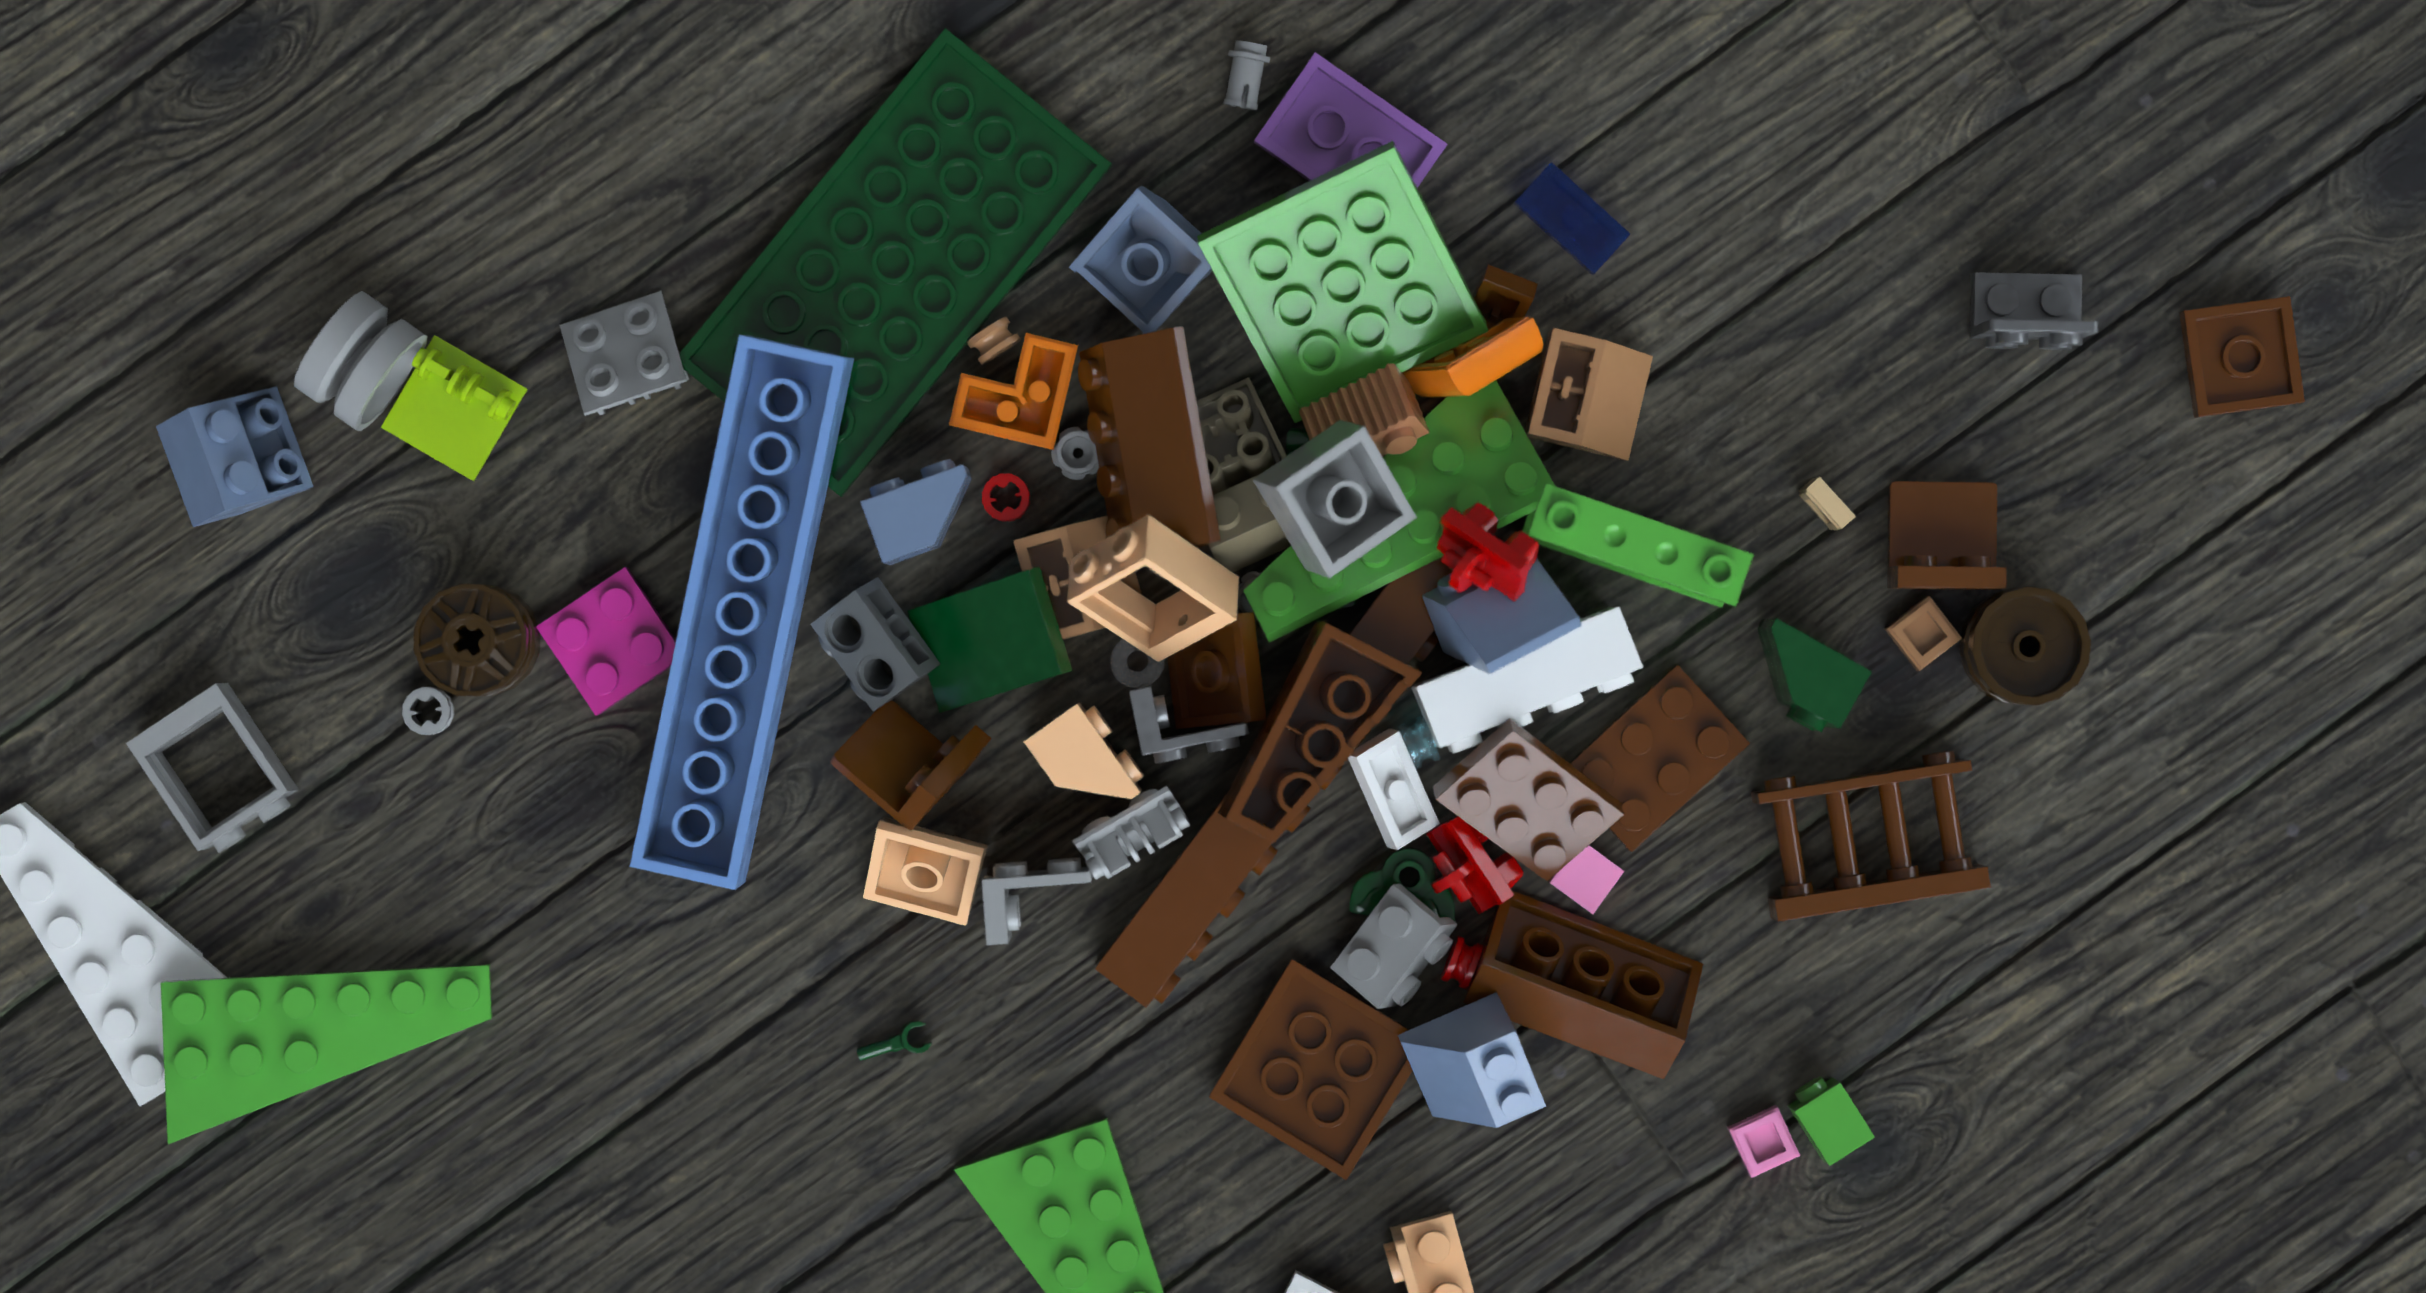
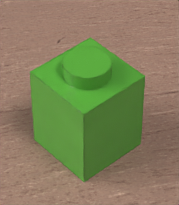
M1820 1076L1804 1084L1794 1093L1798 1099L1788 1105L1820 1158L1829 1166L1875 1138L1842 1084L1833 1077L1825 1082Z

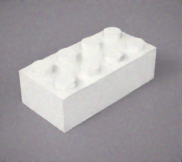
M1609 607L1581 618V627L1491 674L1465 664L1412 685V691L1434 746L1439 748L1447 746L1449 752L1456 753L1483 742L1480 732L1494 726L1499 728L1509 718L1520 727L1534 722L1530 714L1532 711L1547 706L1549 713H1557L1584 702L1580 692L1597 686L1599 693H1608L1635 682L1631 672L1643 668L1620 607Z

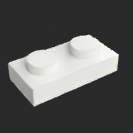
M1387 729L1354 749L1355 751L1348 760L1388 848L1399 850L1440 824L1400 731Z

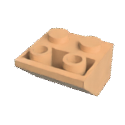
M1081 703L1076 704L1024 741L1056 787L1133 799L1141 793L1142 789L1137 781L1144 776L1143 772L1126 749L1118 755L1105 738L1113 731L1095 705L1086 711Z

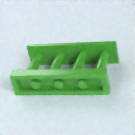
M1547 483L1544 485L1536 510L1526 515L1521 531L1535 539L1541 547L1722 608L1724 603L1736 606L1754 555Z

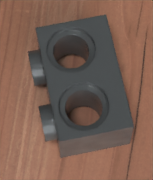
M879 577L854 590L810 624L818 634L823 650L829 656L836 659L850 679V685L854 693L861 700L865 701L873 712L896 698L940 665L938 659ZM851 616L859 622L862 634L858 633L852 626ZM882 660L887 662L893 671V677L889 676L885 672L882 666Z

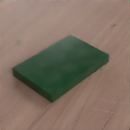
M1040 567L1032 568L908 611L912 625L940 662L939 666L928 673L940 713L1072 671Z

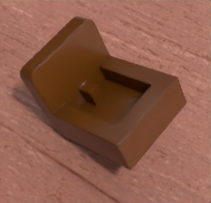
M1488 264L1472 295L1487 323L1488 329L1506 318L1525 317L1534 300L1538 283Z

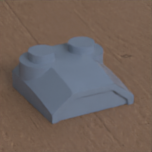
M1143 186L1134 191L1069 266L1072 271L1081 274L1143 332L1142 334L1157 331L1198 284L1212 271L1198 244L1197 236L1202 233L1165 199Z

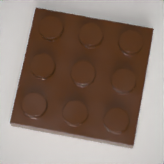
M1291 958L1209 1093V1098L1347 1180L1413 1071L1398 1038V1035L1410 1029Z

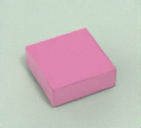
M1588 846L1549 880V883L1587 911L1594 914L1624 873V870L1591 846Z
M1776 1105L1727 1127L1751 1178L1800 1156Z

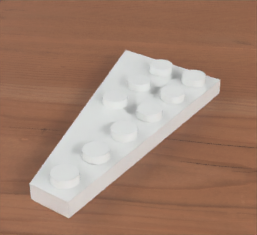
M26 802L19 803L0 815V875L138 1105L142 1106L165 1092L161 982L227 977L208 962L197 948L140 900H136L116 883L117 880L103 868H98L77 850L73 842Z

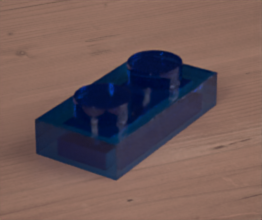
M1552 162L1514 203L1592 275L1599 270L1630 235L1624 227Z

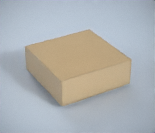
M1820 476L1812 478L1799 490V496L1830 530L1843 529L1856 517Z

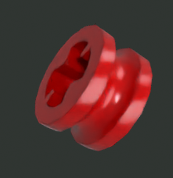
M1001 473L993 476L985 484L982 491V503L985 511L991 517L1002 522H1012L1021 518L1027 512L1030 505V492L1027 485L1018 476L1010 473ZM1010 483H1013L1020 490L1019 493L1015 494L1016 497H1021L1020 505L1015 510L1007 506L1001 513L992 505V503L997 502L996 498H991L992 491L996 486L1005 489Z
M1458 935L1447 957L1441 974V980L1448 982L1450 979H1456L1459 981V987L1466 990L1477 968L1483 945L1476 943L1474 946H1468L1465 944V938Z

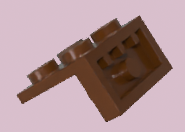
M1894 481L1889 484L1887 588L2006 589V567H1996L1997 485L1995 483Z
M891 700L878 708L835 752L830 759V763L903 827L912 831L963 776L992 738L975 725L962 740H959L953 734L943 744Z

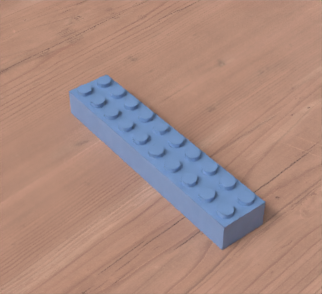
M739 335L630 867L736 890L746 882L854 358L750 335Z

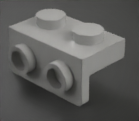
M1393 884L1330 968L1377 1009L1394 1007L1397 1004L1403 1006L1418 991L1421 981L1417 978L1428 963L1432 965L1437 963L1451 947L1453 940L1449 936L1456 928L1457 923L1450 917L1440 918L1404 886Z

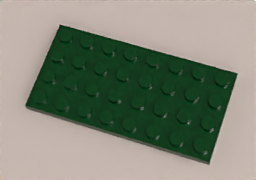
M945 28L680 352L683 368L725 402L739 335H750L854 358L828 487L840 497H843L968 344L967 341L976 334L1112 167V163Z

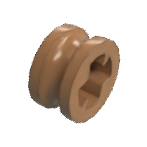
M1007 317L997 320L967 341L970 348H977L980 351L978 360L981 365L1000 356L1021 340L1018 333L1012 334L1009 332L1008 325L1010 321Z

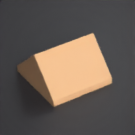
M883 818L879 820L863 898L966 926L988 845L918 826L910 831L896 820Z

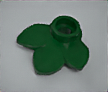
M1401 848L1391 853L1385 860L1382 869L1363 874L1353 886L1349 910L1359 915H1370L1393 884H1401L1440 918L1450 917L1455 921V903L1451 892L1447 888L1440 893H1435L1430 885L1435 881L1436 877L1434 865L1427 854L1416 848ZM1409 866L1416 868L1419 871V877L1416 882L1404 884L1399 880V874L1403 868Z

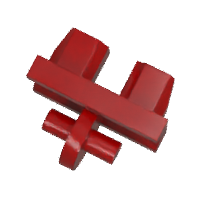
M1476 502L1462 513L1451 507L1441 517L1440 523L1443 524L1444 529L1437 543V549L1444 554L1441 562L1453 569L1449 586L1460 593L1468 589L1473 583L1484 591H1487L1492 586L1515 602L1525 591L1527 574L1537 558L1538 542L1523 531H1515L1505 543L1493 536L1497 531L1498 518L1492 510L1480 502Z
M1459 816L1436 826L1426 833L1438 851V854L1432 857V860L1442 876L1430 884L1436 894L1450 887L1460 903L1469 899L1478 914L1497 904L1500 905L1514 896L1511 888L1524 873L1515 858L1506 852L1491 860L1481 845L1489 838Z

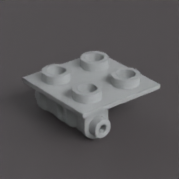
M661 291L560 325L585 416L598 412L599 415L606 414V409L624 404L627 401L630 405L636 404V398L644 396L645 400L651 398V393L675 387L676 390L682 388L681 383L690 380L689 373L684 370Z
M1166 786L1159 791L1151 789L1139 794L1130 802L1128 809L1112 818L1105 816L1094 820L1083 829V835L1074 839L1073 843L1086 859L1085 862L1094 878L1097 880L1105 875L1109 879L1131 866L1127 857L1132 855L1135 862H1139L1141 860L1137 853L1139 850L1146 847L1151 855L1155 852L1151 843L1156 842L1160 849L1177 838L1182 837L1181 830L1190 826L1188 817Z

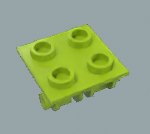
M434 335L427 349L422 347L415 355L411 364L415 369L381 428L468 479L475 481L528 389Z

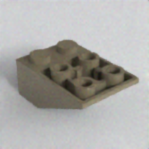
M1249 377L1196 401L1221 541L1208 544L1215 561L1231 572L1238 571L1291 545L1253 479L1287 456Z

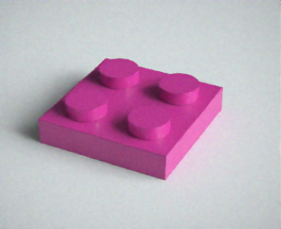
M624 567L536 626L595 716L600 715L669 669L672 664L676 639L628 567Z

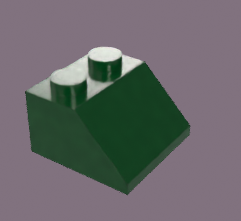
M1777 618L1762 619L1757 630L1777 700L1790 707L1786 717L1811 731L1817 730L1822 732L1824 727L1840 729L1872 671Z

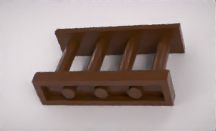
M1954 750L1922 755L1923 765L1799 785H1796L1795 776L1763 780L1764 790L1751 792L1752 803H1772L1785 885L1780 886L1781 895L1768 897L1771 919L1779 922L1991 888L1988 866L1972 865L1971 856H1965L1952 774L1972 771L1971 760H1955ZM1931 777L1944 860L1939 861L1940 870L1919 873L1918 865H1912L1899 782ZM1878 786L1891 868L1886 869V879L1866 882L1865 873H1859L1846 791ZM1825 794L1838 876L1833 878L1834 887L1813 890L1812 881L1806 882L1793 799Z

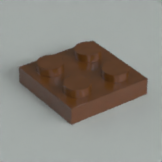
M2290 296L2179 312L2194 418L2305 402Z
M1254 612L1237 614V620L1167 657L1176 729L1266 720Z

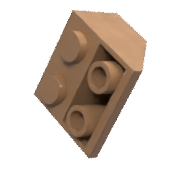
M1552 328L1547 335L1526 423L1525 433L1528 438L1628 461L1653 356L1607 340Z
M1108 516L1013 540L1022 572L1040 567L1063 640L1106 628L1068 603L1067 597L1070 559L1081 551L1087 550L1106 539ZM1135 571L1120 579V581L1141 594Z

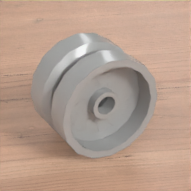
M363 291L352 296L327 322L304 356L294 378V387L315 402L323 403L335 397L334 415L357 431H362L368 427L396 397L414 370V367L411 366L417 352L422 347H426L428 337L402 319L387 326L388 308Z

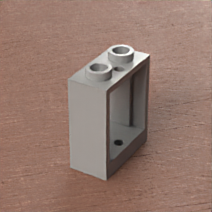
M215 683L126 743L197 851L210 849L213 846L218 853L226 850L246 836L242 830L243 826L258 816L263 823L273 819L291 806L286 798L299 790L228 683ZM224 712L273 787L214 827H211L162 752Z

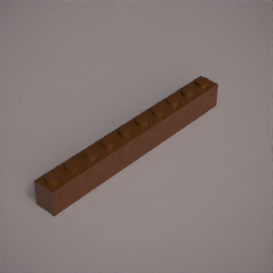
M1441 557L1386 584L1348 635L1406 665L1410 663L1413 657L1423 662L1439 640L1434 632V627L1422 595L1437 588L1438 581L1452 574L1453 569L1441 562ZM1365 737L1358 743L1356 748L1362 743ZM1344 765L1339 766L1320 788L1325 790ZM1227 794L1095 966V970L1145 1008L1148 1007L1153 999H1156L1161 1004L1166 1000L1181 979L1173 973L1186 955L1193 961L1198 958L1213 938V935L1206 930L1218 913L1225 918L1230 916L1246 894V892L1239 888L1240 884L1251 870L1260 876L1279 851L1271 845V841L1218 814ZM1307 805L1287 828L1289 832L1293 833L1311 807Z

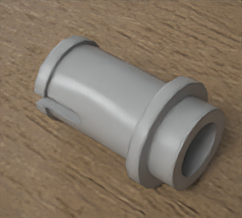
M1236 40L1234 50H1229L1228 56L1233 57L1226 99H1224L1223 104L1257 110L1264 63H1270V57L1266 56V45Z

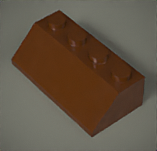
M1183 326L1103 342L1079 352L1078 378L1081 387L1086 391L1090 413L1087 429L1091 441L1095 444L1099 464L1096 476L1097 486L1100 494L1105 499L1108 516L1106 538L1112 536L1118 530L1150 515L1196 548L1221 541Z
M1511 890L1514 896L1496 906L1482 943L1483 950L1480 960L1467 988L1463 1003L1470 1004L1497 992L1510 1021L1664 1079L1685 1043L1704 964Z

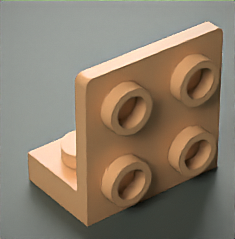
M1452 1211L1390 1227L1393 1242L1383 1245L1394 1283L1404 1281L1407 1293H1474Z

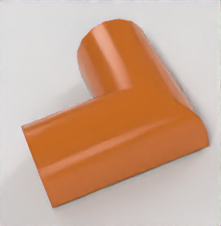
M1533 317L1506 318L1489 328L1488 332L1402 373L1411 384L1413 392L1421 397L1470 396L1541 353L1543 350V340Z
M1026 333L1014 385L961 373L949 425L1054 450L1078 345Z

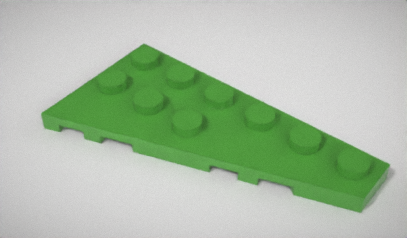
M1496 380L1470 396L1446 397L1424 418L1430 430L1428 434L1418 438L1416 445L1409 451L1397 455L1388 453L1383 457L1417 518L1331 578L1305 570L1290 545L1243 590L1269 643L1443 557L1444 554L1437 549V543L1444 529L1443 524L1440 522L1441 517L1451 507L1462 513L1476 502H1480L1492 510L1498 518L1497 529L1536 510L1545 483L1555 485Z
M490 964L162 981L161 1004L168 1144L492 1019Z
M1107 1117L954 1168L956 1174L1045 1293H1165Z

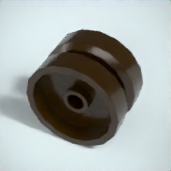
M2020 587L1990 594L1971 610L1961 629L1962 639L1960 640L1959 653L1965 674L1980 692L2001 703L2038 706L2058 700L2078 685L2089 665L2091 638L2085 618L2070 600L2050 589ZM2021 639H2031L2032 650L2022 654L2019 650Z

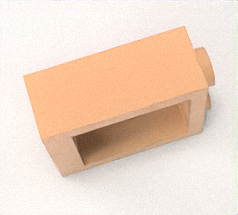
M1147 515L1070 559L1067 602L1157 662H1160L1237 620L1239 577L1162 523ZM1146 565L1182 590L1155 604L1120 581V579Z

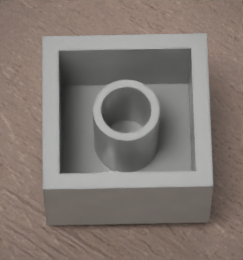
M1343 420L1337 421L1253 479L1305 570L1327 578H1331L1417 518L1365 426Z

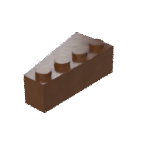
M1316 620L1218 814L1275 843L1321 790L1320 787L1339 766L1344 764L1355 751L1354 748L1374 725H1377L1390 711L1392 704L1407 687L1410 688L1422 672L1325 622Z

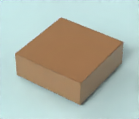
M1930 596L1923 598L1884 628L1916 671L1922 670L1962 639Z

